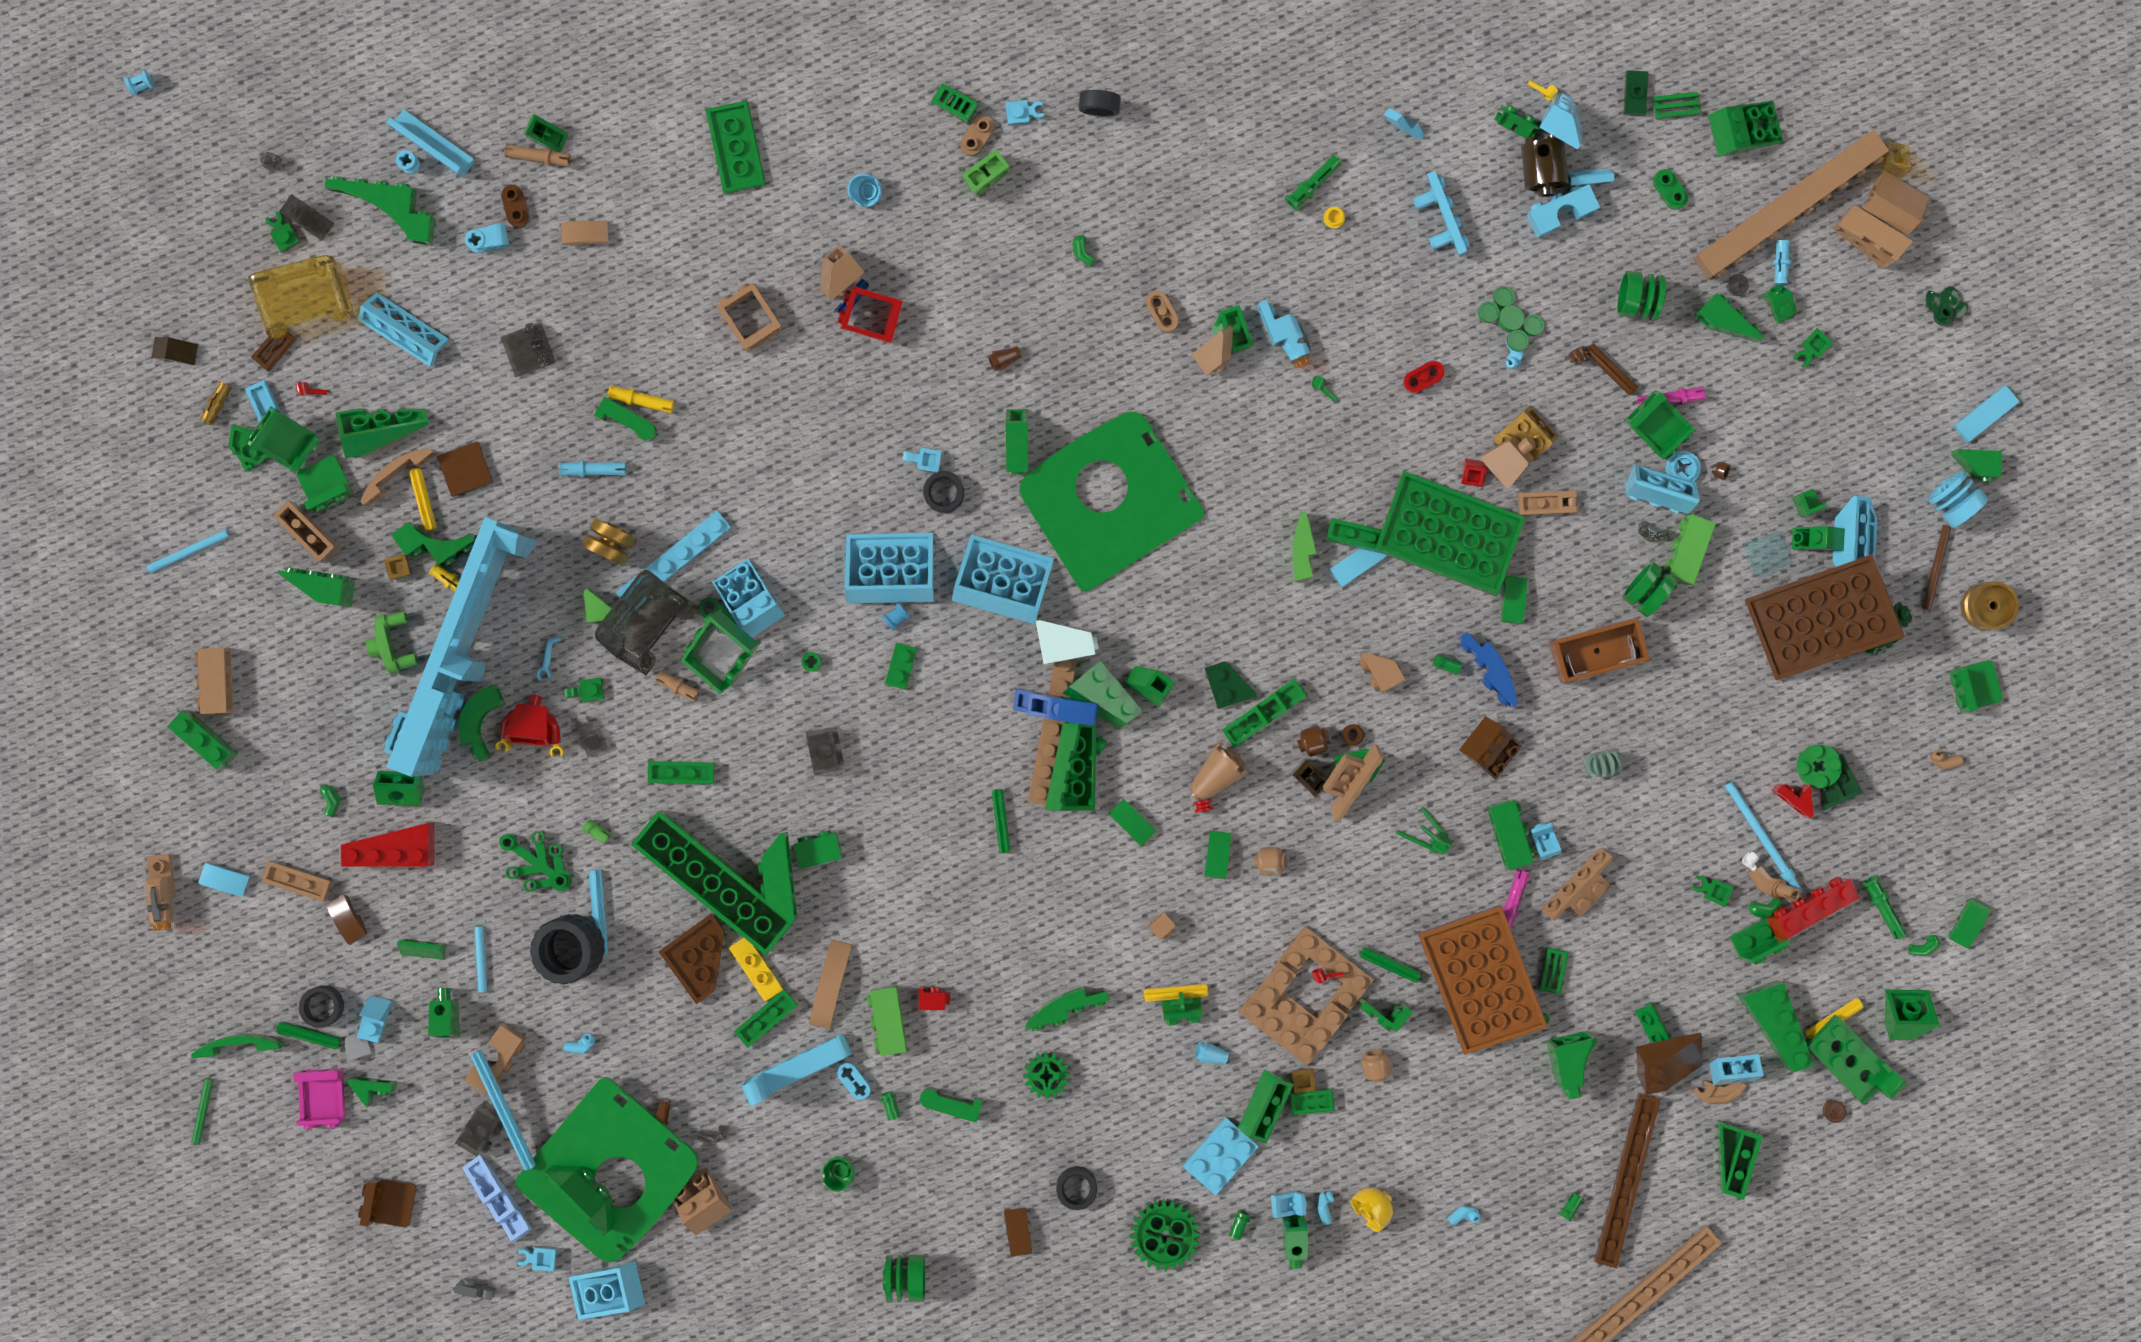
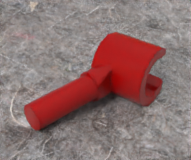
M308 382L295 384L296 392L301 396L309 394L327 395L328 390L309 389Z
M1317 968L1312 971L1313 978L1317 983H1324L1330 978L1344 977L1343 972L1325 974L1323 968Z

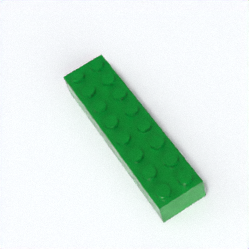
M659 810L630 844L764 955L770 953L796 921H789L769 905L759 888L664 810Z

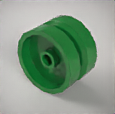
M1653 561L1642 569L1622 596L1630 605L1638 603L1637 610L1646 618L1661 606L1677 584V580L1671 575L1665 574L1661 576L1662 568Z

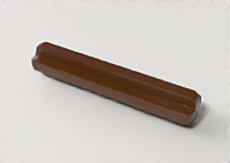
M1591 344L1586 349V351L1589 350L1587 355L1628 395L1633 394L1637 390L1638 386L1595 344Z

